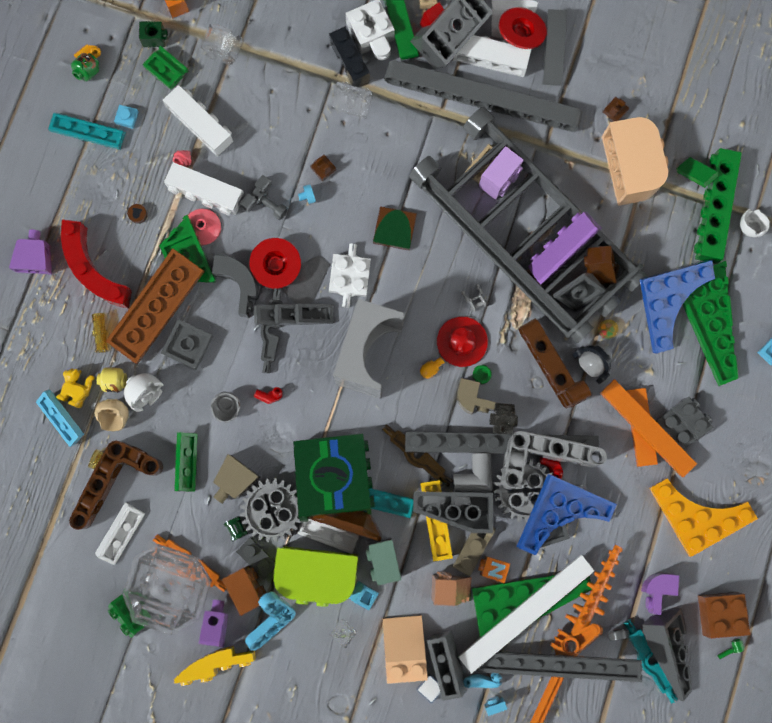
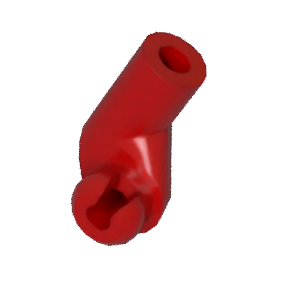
M275 387L274 390L268 393L257 389L254 394V398L267 404L279 401L283 396L282 389L279 387Z

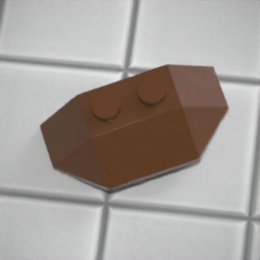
M367 510L308 516L310 520L377 541H381L382 533L372 514L368 515Z

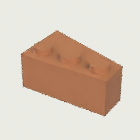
M437 571V575H432L431 599L434 605L457 606L470 601L472 577L452 576L449 572Z

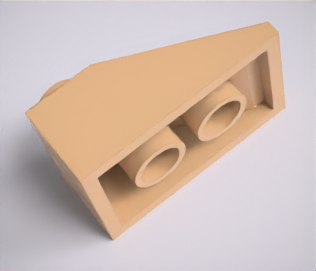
M422 615L382 618L387 684L427 681Z

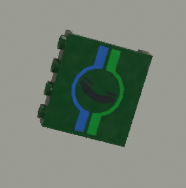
M363 434L293 441L298 517L300 522H308V516L362 510H367L368 515L372 514L371 508L375 507L374 495L370 496L369 489L373 488L372 476L368 477L367 470H371L370 458H366L365 453L369 452L368 440H364Z

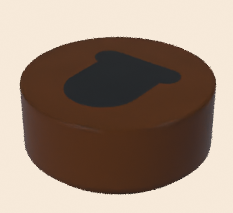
M133 204L127 211L128 218L133 223L140 224L147 219V210L141 204Z

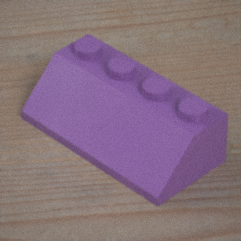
M578 212L571 219L573 223L568 228L564 226L557 233L559 235L558 238L554 241L552 239L544 245L545 250L541 254L536 253L530 259L532 263L528 267L540 284L548 281L602 229L587 212L582 214Z

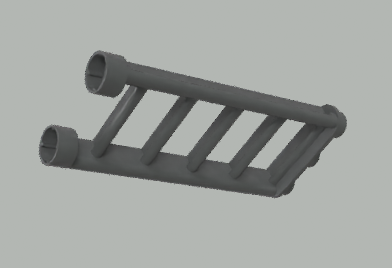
M481 107L466 121L463 129L474 140L487 133L497 143L447 190L435 179L442 167L431 156H427L416 165L409 178L420 189L425 191L565 334L566 338L570 336L578 343L594 328L587 321L589 317L598 311L605 318L621 303L614 294L623 285L632 292L640 284L639 279L648 277V275L641 269L643 267L641 263L639 265L633 263L601 230L542 286L525 271L516 260L565 214L573 218L578 212L581 214L583 212L497 127L495 123L496 118L485 107ZM506 146L523 159L521 167H523L528 176L477 222L453 196L496 158ZM536 182L560 207L509 254L484 228ZM611 246L615 262L624 272L616 278L617 283H611L606 288V292L595 298L573 319L548 293L584 260V256H588V248Z

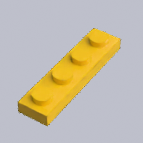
M440 480L420 483L422 492H442ZM426 516L433 562L452 559L447 524Z

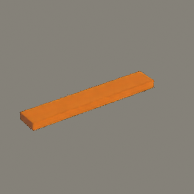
M615 379L600 392L681 477H685L697 465L681 446Z

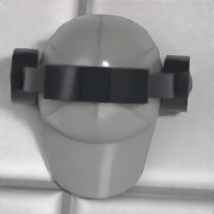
M598 344L586 347L582 345L572 354L574 358L581 355L579 364L589 376H600L596 380L598 384H601L610 376L612 350L607 345Z

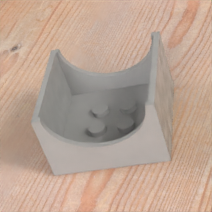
M361 299L357 300L333 374L337 386L378 399L381 398L382 384L374 381L365 369L366 355L373 342L383 334L402 332L405 313Z

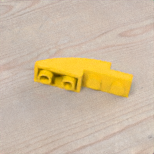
M234 646L213 651L184 669L174 679V684L181 683V686L190 685L193 683V680L198 679L201 682H208L213 680V677L218 674L217 668L222 671L231 669V665L239 664V667L249 666L256 659L255 651L235 654Z

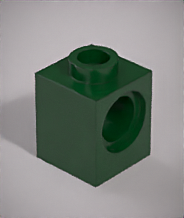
M139 21V40L142 46L165 47V40H168V31L164 28L162 21Z

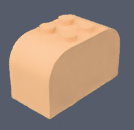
M636 117L610 122L602 135V140L618 206L646 201L661 188L668 177L669 162L663 151L664 141L660 138L657 126L647 118Z

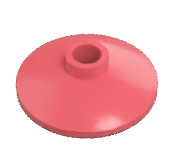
M197 209L188 215L201 245H208L218 238L221 232V222L213 211ZM200 222L204 223V226L202 228L198 227V224Z

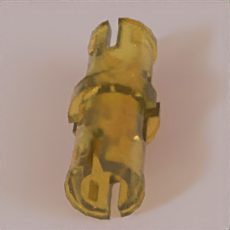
M104 313L92 314L94 328L92 336L95 337L96 353L108 352L106 342L108 330H105Z

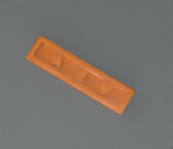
M646 388L626 390L650 415ZM631 426L637 467L657 465L656 451Z

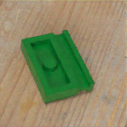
M159 46V49L142 64L147 71L170 90L176 86L185 73L189 72L187 67L162 46Z

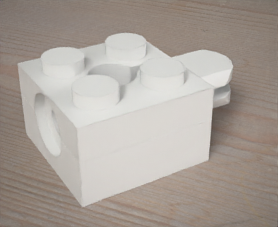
M374 0L346 12V24L360 53L364 54L372 50L378 60H386L391 53L389 42L394 41L395 30L381 1Z

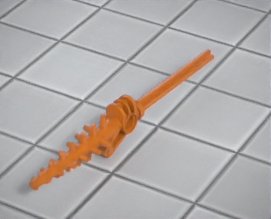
M615 545L613 550H609L608 554L610 555L607 561H602L601 563L604 566L601 573L597 571L594 573L598 577L596 583H587V586L592 589L590 595L580 593V597L586 600L584 606L576 603L573 604L572 607L580 612L579 616L575 617L566 614L565 617L574 623V626L570 633L558 628L559 634L554 637L556 639L555 642L551 643L556 655L578 656L603 633L601 625H590L595 613L603 616L605 614L598 607L600 601L607 603L609 600L602 594L605 589H612V586L607 582L610 577H615L616 575L612 570L615 564H619L617 558L620 552L623 551L622 547ZM571 640L576 643V650L574 652H571L568 648V643ZM564 677L550 678L530 723H544Z

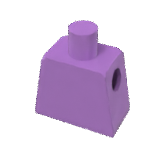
M31 229L29 230L28 239H18L16 241L9 265L11 270L16 273L52 274L50 245L44 240H40L41 231Z
M213 600L211 611L204 612L198 644L224 647L228 614L223 613L225 601ZM218 618V623L213 626V620Z

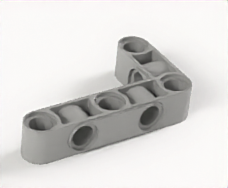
M517 431L508 440L501 483L509 490L518 487L522 483L528 453L561 462L579 463L580 466L597 467L603 464L607 459V454L599 447L541 434ZM515 437H520L522 439V446H518L515 444ZM554 445H558L561 448L560 454H556L553 451ZM592 453H596L599 456V462H595L592 459ZM508 475H513L516 478L515 485L508 483Z

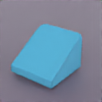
M358 581L349 599L361 607L370 610L379 593Z

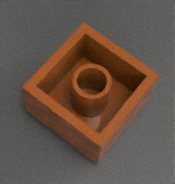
M249 565L222 579L240 616L260 606V598L267 593L264 586H260L256 579L259 577L254 567L250 568Z
M729 592L698 595L703 636L713 639L750 635L745 594Z

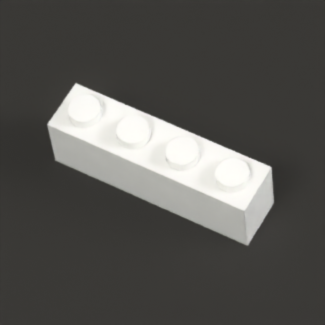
M473 35L454 56L453 60L524 77L531 49H521L509 44L507 41H496L487 36L479 37Z
M178 85L163 99L166 108L217 157L233 142L232 132L225 125L222 127L213 113L208 114L205 111L206 107L199 100L196 102L188 89L185 88L183 90Z
M174 162L164 181L168 191L177 195L179 193L184 194L187 199L194 202L199 200L208 208L216 207L221 213L230 215V213L236 215L240 207L239 202L245 196L239 188Z

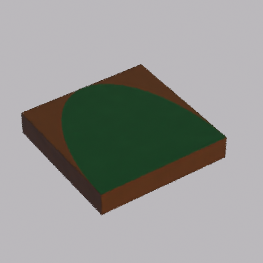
M380 206L373 244L410 251L417 213Z

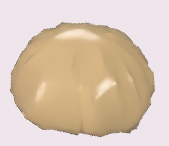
M117 399L101 401L96 406L94 412L101 429L112 432L122 430L129 416L128 407Z

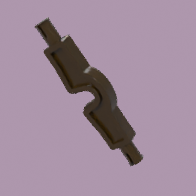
M388 424L385 425L382 431L391 437L390 441L404 452L406 460L412 466L425 470L435 480L440 479L447 486L453 482L444 473L445 469L429 453L426 452L419 459H416L414 457L415 452H405V435L399 430H393Z

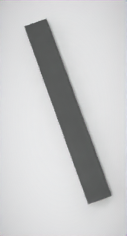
M497 652L477 669V672L642 682V660Z

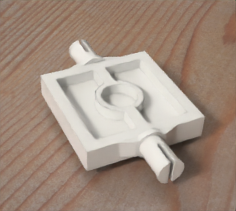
M349 244V253L347 255L333 254L329 292L342 295V307L346 305V308H350L351 297H366L371 259L356 256V244L354 246Z

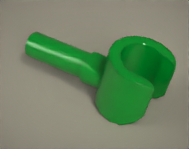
M741 639L732 640V648L718 654V658L722 659L730 654L743 652V641Z

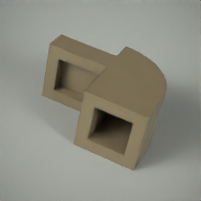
M461 378L457 390L459 406L469 414L474 412V407L477 408L478 412L482 413L493 411L496 402L477 398L480 382Z

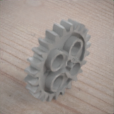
M530 459L525 466L522 483L514 489H523L524 485L525 488L542 489L547 475H552V473L546 474L547 467L540 469V462L533 465V460ZM496 475L500 481L493 483L498 487L493 493L498 494L494 501L501 502L498 508H505L503 514L510 512V519H513L516 515L518 522L523 517L527 523L534 507L531 503V497L534 494L539 495L540 492H527L526 496L524 493H508V489L501 483L502 476ZM508 475V477H507V481H508L509 484H510V478H511L513 475ZM532 475L538 477V484L535 486L531 485L529 481ZM514 495L520 498L518 506H513L511 503V498Z
M269 478L266 479V484L258 481L259 487L252 485L253 492L246 491L249 497L242 498L246 502V505L240 506V508L245 509V512L241 513L240 516H246L242 524L248 523L249 526L246 528V531L253 529L252 537L259 534V540H262L264 536L266 537V542H270L271 537H273L275 542H278V536L285 540V533L291 536L292 532L290 529L297 530L298 527L295 523H301L298 518L297 497H295L297 490L290 491L292 484L285 487L284 480L278 484L277 478L274 479L273 483L270 482ZM277 491L282 494V500L279 503L274 502L272 499L273 494ZM265 494L268 495L271 506L277 508L274 514L280 523L279 527L276 526L273 514H268L267 512L270 507L264 497ZM259 499L264 502V508L261 511L256 510L254 506L255 502ZM284 509L290 513V518L287 521H283L280 518V512ZM264 518H269L272 522L269 529H265L262 526Z

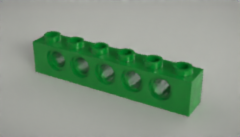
M719 148L710 157L709 164L712 165V169L718 171V177L708 185L703 195L705 205L700 212L702 222L697 229L699 239L694 247V253H696L695 260H712V263L718 264L724 259L742 152ZM720 168H723L726 173H722ZM717 185L721 186L723 191L718 190ZM713 203H717L720 209H717ZM710 220L715 221L717 226L714 227L711 224ZM707 238L713 240V245L708 243Z

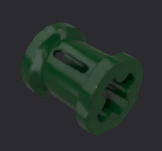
M240 516L223 524L224 527L228 528L232 536V542L248 534L247 531H244L239 521L241 519Z

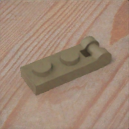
M493 527V533H486L484 538L477 536L478 533L471 532L452 567L470 577L496 528Z

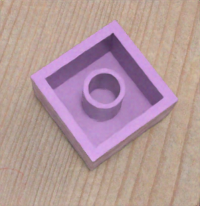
M505 146L482 174L478 187L495 200L499 196L503 197L508 191L511 182L514 183L520 176V172L523 169L521 167L523 159Z

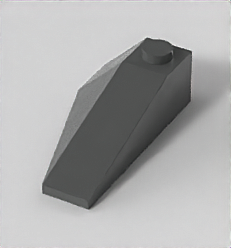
M413 492V512L472 533H493V493Z
M676 608L663 612L661 615L651 616L643 624V634L679 700L685 701L692 692L690 666L686 665L685 661L688 646H684L683 634L687 633L682 609Z

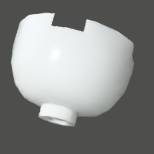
M142 373L133 375L126 382L124 389L125 401L134 411H143V406L146 404L151 406L162 394L160 388L164 385L152 374Z

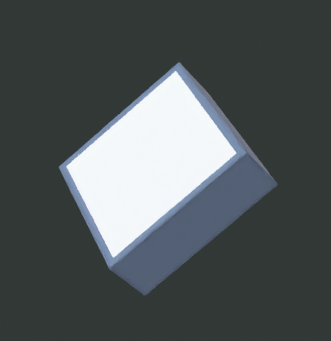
M428 674V680L422 681L416 690L432 704L440 695V689L437 680L431 674Z

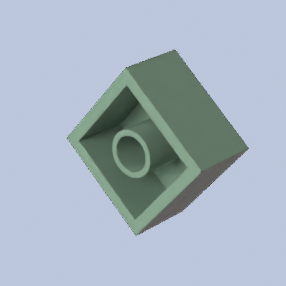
M392 538L370 543L369 548L366 549L368 562L372 561L374 567L370 568L372 581H377L378 586L400 581L401 576Z

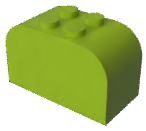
M280 546L277 548L274 570L275 588L280 595L287 599L296 600L297 604L308 605L309 602H316V606L328 607L329 604L342 603L353 593L356 584L359 554Z

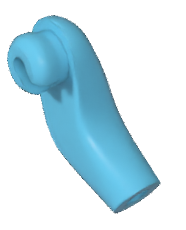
M492 673L491 677L474 674L464 679V686L466 688H498L501 686L500 680L502 677L498 673Z

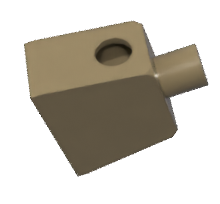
M228 454L213 481L214 484L220 487L213 497L222 504L229 495L234 499H238L260 476Z

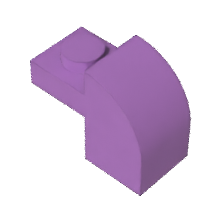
M655 573L644 581L641 591L649 593V597H646V608L649 613L661 615L662 594L678 596L679 575Z

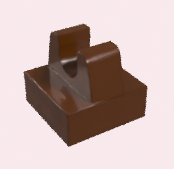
M615 97L606 106L603 113L615 122L619 121L630 108L621 98Z
M322 155L310 165L311 170L322 182L336 171V167L325 155Z

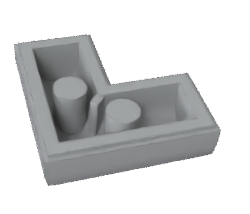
M491 453L472 454V473L453 474L454 492L493 493Z

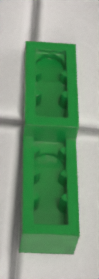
M384 0L389 20L395 30L394 40L400 60L418 57V50L410 42L414 35L405 1Z

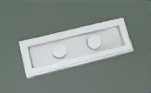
M308 519V522H301L297 533L353 554L359 537L358 534Z

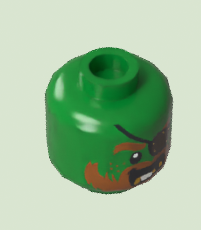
M81 53L71 63L72 74L77 80L90 81L99 72V62L92 54Z

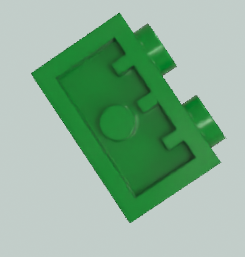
M131 589L125 591L108 605L109 615L113 620L117 619L121 624L120 629L125 636L134 637L153 621V618Z

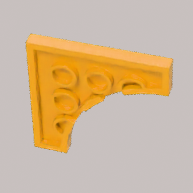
M668 478L649 487L689 557L698 554L758 519L748 502L722 509L698 505L680 494Z

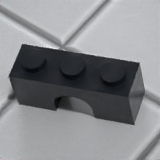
M346 26L329 33L330 45L337 58L341 59L352 88L355 90L370 83V72Z

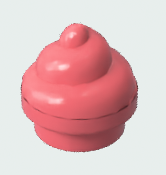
M176 151L173 162L189 167L192 162L190 151Z

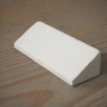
M125 502L96 550L97 558L115 565L145 513Z

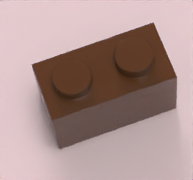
M612 247L588 248V256H584L587 273H592L601 284L617 283L616 264Z

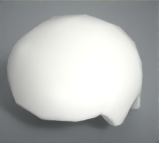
M748 209L741 217L740 228L746 236L761 237L769 230L770 221L759 209L755 211Z

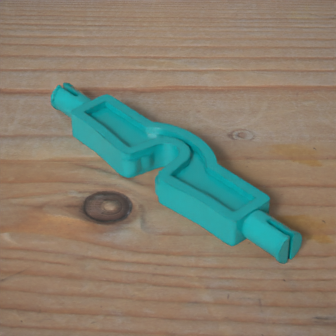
M628 619L624 624L630 633L628 638L637 652V659L642 660V670L652 677L659 691L667 695L671 704L675 703V701L677 702L678 698L673 692V688L658 661L648 664V659L654 654L647 644L646 637L640 629L635 628L631 619Z

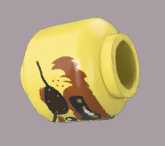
M106 367L97 375V385H100L103 392L118 393L126 386L127 374L121 368Z

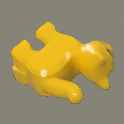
M74 368L65 370L63 372L65 382L60 394L56 398L67 402L71 396L73 399L68 404L82 408L84 400L89 396L92 381L95 377L93 375L88 376L85 385L76 383L82 373L81 370Z

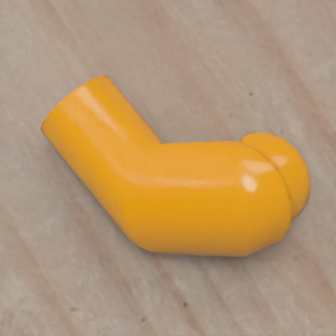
M85 45L73 56L77 58L81 53H90L98 58L101 55V50L97 46Z

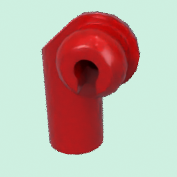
M541 456L540 464L547 466L552 476L561 479L564 472L560 462L542 458Z

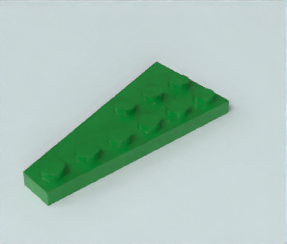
M726 261L713 265L715 279L704 283L694 290L682 304L718 386L738 379L737 359L734 354L735 340L732 334L731 301L727 286L729 282L726 276Z
M555 575L472 588L480 638ZM590 575L539 618L580 597L581 592L586 594L592 589L587 586V583L591 582Z

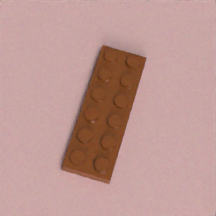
M172 249L106 342L135 364H138L205 271L178 251Z

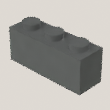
M447 631L433 634L427 640L442 701L462 698L468 689L464 686L465 678L453 632Z

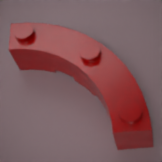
M62 219V249L67 264L74 276L99 298L118 307L129 309L132 290L125 285L117 284L103 277L91 262L87 251L88 228L81 222Z

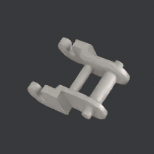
M476 284L479 295L476 297L468 298L465 295V291H461L466 303L469 302L471 306L470 310L476 312V308L482 305L486 307L487 303L482 297L484 293L479 284ZM480 298L481 302L474 305L472 301Z

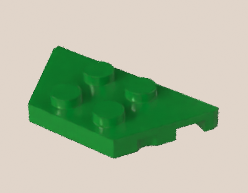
M185 215L177 228H174L170 232L169 237L164 239L159 245L163 256L166 258L170 251L175 249L205 271L198 282L215 283L217 281L212 274L211 267L190 217Z

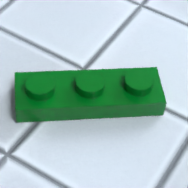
M177 432L174 491L195 492L198 433Z

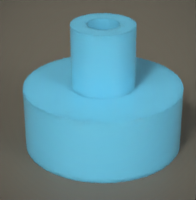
M311 185L303 186L305 192L298 194L299 200L307 199L308 204L315 203L316 200Z

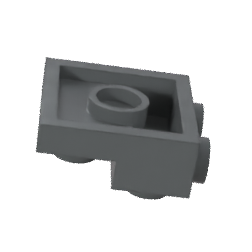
M690 397L681 400L656 420L683 450L714 428L711 425L713 422L711 417L706 413L702 414L698 409L700 408L698 401L694 398L690 399Z

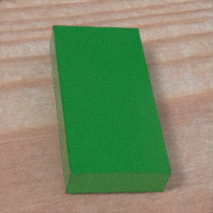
M691 157L676 168L677 173L704 188L718 177V171Z

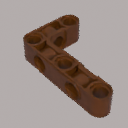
M536 318L518 328L523 340L564 408L573 407L592 395L588 385L583 380L575 382L572 379L559 354ZM538 342L544 344V351H539L537 349L536 344ZM557 375L563 376V385L557 383Z
M117 440L110 442L97 463L70 517L71 527L81 530L87 529L92 525L124 464L135 468L136 471L156 476L163 471L162 461L125 442ZM117 445H121L122 451L116 455L114 449ZM154 461L157 467L155 471L151 472L149 464ZM99 480L103 482L101 490H98L96 487ZM81 515L85 519V522L82 526H80L78 523V518Z

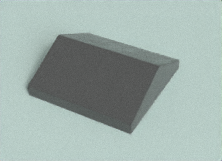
M583 273L554 293L553 296L576 312L606 292V289L592 273Z

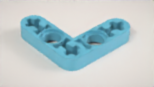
M274 592L266 593L259 600V605L270 617L246 637L245 642L251 651L261 648L296 615L292 606Z

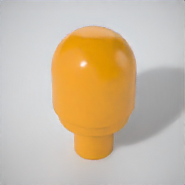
M439 357L434 362L430 360L423 364L420 368L421 376L429 379L436 375L439 367L445 363L443 359Z

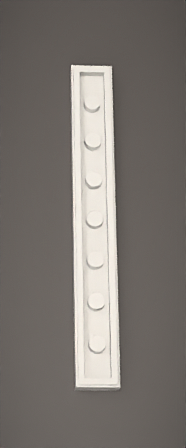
M579 555L458 656L472 674L592 574L594 569L582 555Z

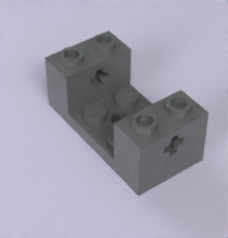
M446 0L445 2L448 6L431 25L421 28L410 42L434 69L447 66L491 16L493 11L484 0ZM454 20H457L459 22V30L454 29Z

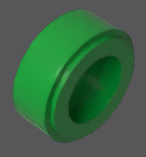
M478 365L472 372L473 380L480 382V384H486L492 376L490 368L486 365Z

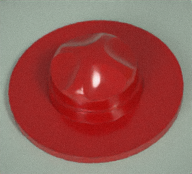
M515 7L506 10L500 17V33L511 45L521 49H533L544 42L547 35L546 25L535 12L526 8Z
M269 238L263 240L251 253V273L257 282L267 288L279 289L286 287L297 278L300 272L301 259L299 252L293 244L285 239Z
M461 316L448 320L441 327L437 336V348L440 355L446 362L456 367H468L476 364L482 359L488 346L486 331L479 322L469 317Z

